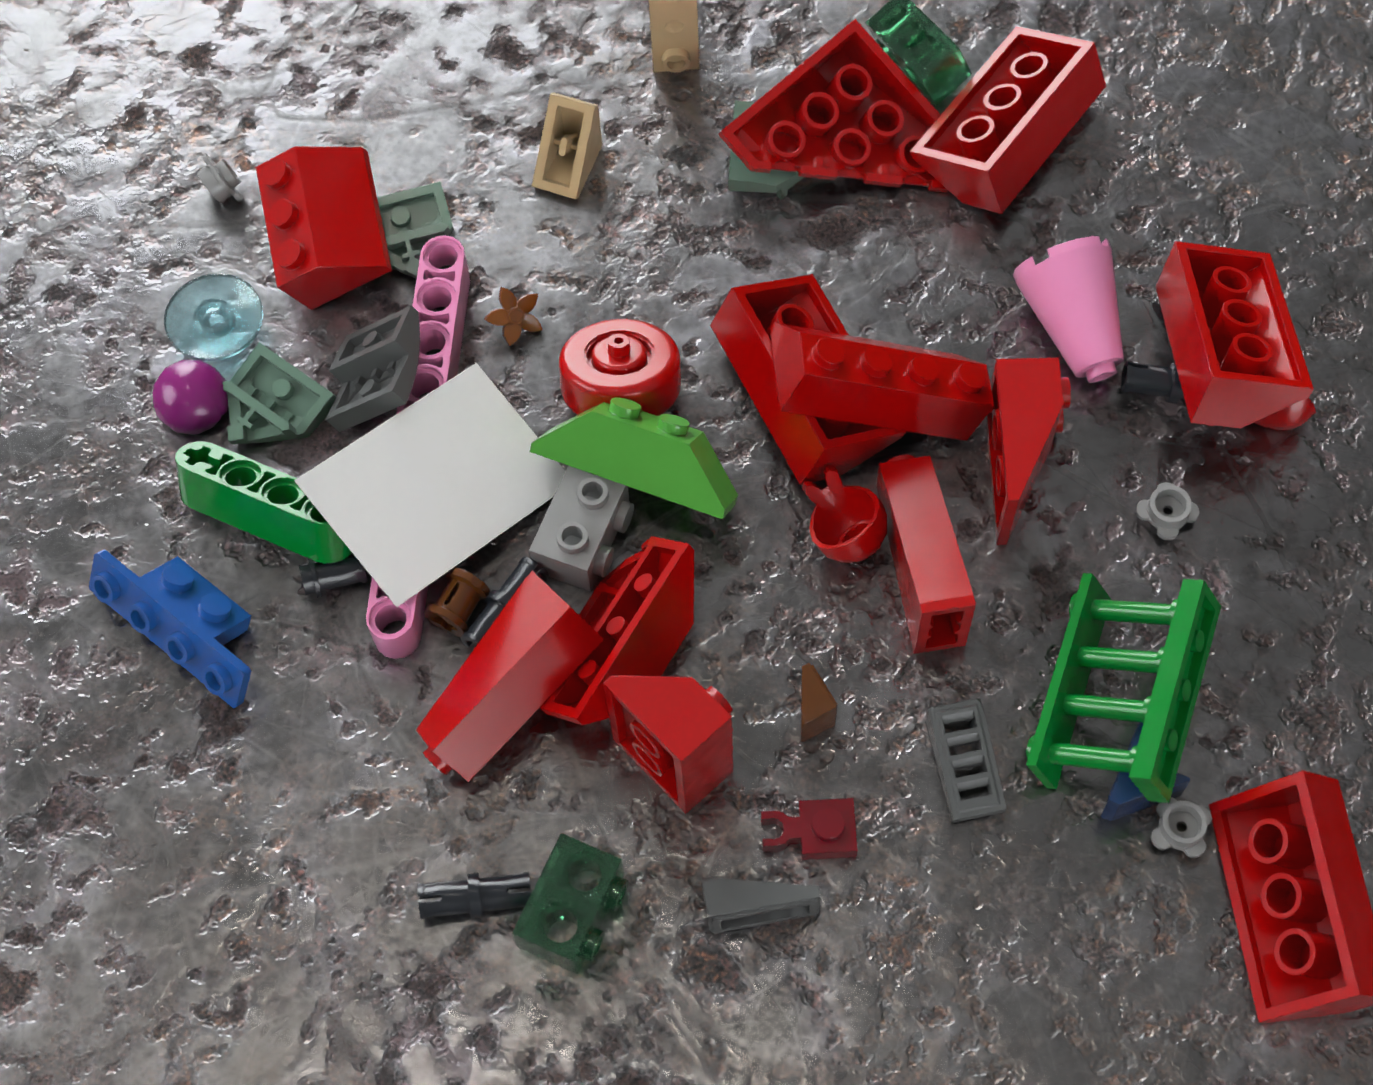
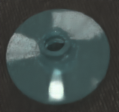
M222 273L203 275L181 286L169 300L164 314L165 331L172 345L185 356L201 361L224 360L242 352L254 341L263 322V306L255 289L239 277ZM224 322L219 327L211 328L215 323Z

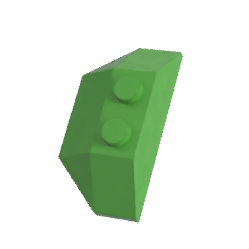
M612 398L610 404L603 402L553 427L531 443L529 451L531 453L723 519L736 505L738 499L734 486L703 431L689 427L690 423L686 419L676 415L661 414L656 416L642 411L641 405L630 399Z

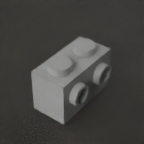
M568 466L529 549L530 558L539 563L533 571L538 572L543 567L549 577L591 592L597 577H605L610 569L615 552L611 545L617 532L625 533L631 522L634 504L629 502L628 486Z

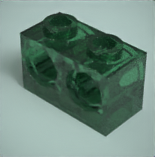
M890 0L865 22L879 46L936 106L972 75L960 48L911 0Z
M561 833L512 932L517 948L575 974L579 973L584 960L592 963L600 950L605 936V931L599 929L608 909L614 912L618 910L628 888L629 881L623 878L625 873L622 859ZM583 871H594L601 876V880L592 890L579 891L572 886L575 876ZM568 920L577 925L576 933L568 941L555 942L547 937L550 927L558 921Z

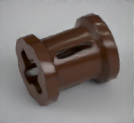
M454 568L447 573L446 577L449 582L436 603L429 604L423 613L436 627L451 635L461 637L468 630L466 622L478 602L485 600L491 591L483 581L472 573L460 568Z

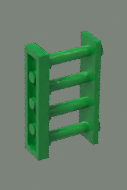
M1093 573L1082 574L1078 591L1073 594L1070 600L1069 622L1036 733L1029 739L1026 749L1027 767L1046 788L1057 789L1063 765L1129 773V778L1148 801L1170 802L1221 610L1220 603L1205 580L1183 579L1178 599H1174L1171 604L1111 600ZM1105 621L1170 626L1165 647H1161L1158 652L1098 647ZM1091 668L1157 674L1152 694L1145 701L1084 695ZM1078 716L1143 723L1138 745L1134 746L1131 751L1070 744Z

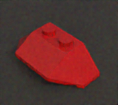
M651 536L641 545L642 551L625 559L600 581L579 615L604 640L543 703L540 708L547 715L580 725L608 719L609 713L603 682L611 675L661 676L694 624V549L689 543Z

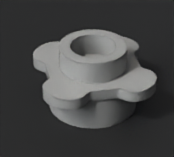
M207 154L202 156L206 166L197 172V175L206 189L220 203H223L232 195L240 202L243 197L235 187L241 183V180L224 159L216 164Z
M1164 482L1157 486L1150 499L1138 502L1136 514L1139 519L1149 521L1157 529V535L1161 539L1174 540L1177 538L1179 529L1182 526L1197 520L1199 508L1195 503L1191 502L1190 496L1185 490L1172 483ZM1164 508H1169V509H1171V510H1172V514H1170V515L1165 514V513L1163 512V509H1164Z
M1172 797L1169 803L1159 802L1156 808L1160 816L1158 828L1154 829L1151 833L1153 845L1160 850L1174 848L1184 851L1190 858L1200 857L1206 850L1203 836L1207 826L1212 821L1210 811L1202 805H1196L1193 802L1184 800L1177 801ZM1183 823L1186 826V831H1178L1176 825Z

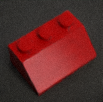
M294 146L256 167L277 288L313 310L392 271L367 150L363 147Z
M611 675L603 682L613 740L685 814L733 772L732 716L730 715L733 710L726 698L717 689L710 686L705 690L693 677Z

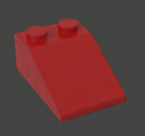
M1059 357L996 359L991 380L995 406L986 416L996 545H1007L1049 455L1054 435L1063 431V408L1070 407L1071 386L1069 377H1061Z

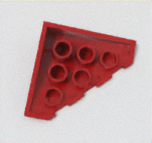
M856 18L718 134L744 165L753 172L769 173L771 170L798 172V177L826 180L844 177L862 179L864 184L899 188L903 184L926 186L928 191L945 193L949 191L919 165L910 153L911 149L939 118L940 113Z

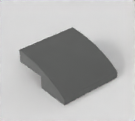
M412 305L345 336L329 369V372L342 383V386L325 419L339 432L407 404L417 372L420 349L419 314Z

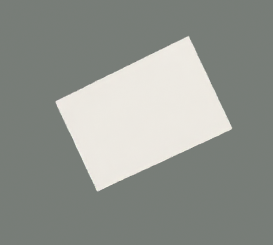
M475 363L294 481L392 603L398 607L553 498L565 474V470L559 462L529 452L531 443L538 437L480 366Z

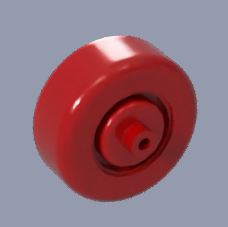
M611 319L593 323L573 334L560 352L559 373L562 397L567 406L577 415L603 402L610 404L612 398L619 397L635 401L641 405L642 411L660 416L675 403L681 389L679 349L670 335L650 323L633 319Z

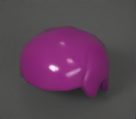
M180 360L166 367L153 387V406L157 417L176 433L197 435L213 428L219 422L221 416L229 409L227 393L223 390L225 378L215 367L201 360Z

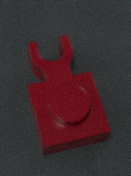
M854 798L801 800L798 804L799 817H789L780 811L761 812V826L774 824L783 830L782 835L776 839H762L763 853L779 852L785 850L791 844H801L802 860L857 857Z

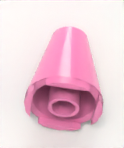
M1099 236L1078 238L1048 248L1049 258L1035 265L1033 257L1023 261L1014 270L1013 277L1015 283L1075 377H1087L1089 383H1095L1117 374L1115 366L1123 362L1124 356L1113 256L1109 240L1105 239L1101 243Z

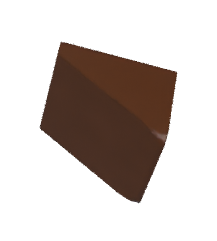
M810 663L802 666L801 742L807 741L834 726L838 704L813 664L810 665Z

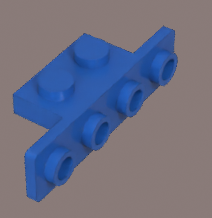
M105 549L94 554L89 581V589L94 595L126 619L137 632L144 634L167 653L173 662L180 664L201 681L212 694L219 696L232 708L241 705L244 702L251 669L223 645L248 630L251 615L178 556L138 577Z

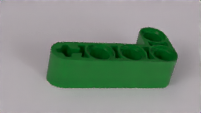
M206 441L188 443L176 452L175 462L180 497L183 504L189 508L316 562L335 563L342 561L352 553L295 483L296 477Z

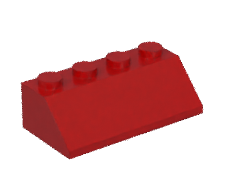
M1016 26L911 149L912 158L963 204L1002 214L1106 87L1095 42Z
M1175 241L1155 287L1190 422L1208 426L1241 429L1310 397L1314 388L1271 254Z
M813 274L731 288L710 326L800 485H803V482L806 481L816 482L825 480L823 471L826 464L835 466L841 476L904 436L906 431L780 411L770 327L773 322L849 335Z
M773 322L770 327L780 411L967 441L995 406L987 365L952 353Z
M1302 770L1208 804L1258 1022L1271 1023L1344 1014L1373 1006V911L1339 780Z

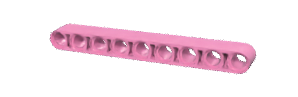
M446 235L436 236L424 244L420 253L413 307L418 311L420 324L419 360L407 404L397 407L396 414L418 401L422 394L432 392L458 373L470 274L464 248L460 241L454 237ZM451 265V267L447 269H439L443 266ZM438 307H447L442 311H432ZM430 350H441L439 353H436L434 355H426V353ZM372 578L366 623L377 649L384 656L392 659L405 658L418 648L422 635L423 612L426 606L428 586L396 607ZM393 621L405 622V626L400 631L393 634L383 633V629L387 624Z

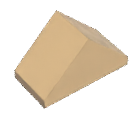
M554 92L550 93L532 187L573 199L579 198L602 147L598 105Z

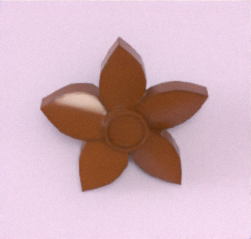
M504 287L500 288L499 301L503 309L496 308L491 310L484 320L496 326H503L502 333L508 346H511L519 339L522 329L530 332L542 330L539 320L535 316L528 314L536 305L538 293L525 294L517 301L515 295L510 290Z

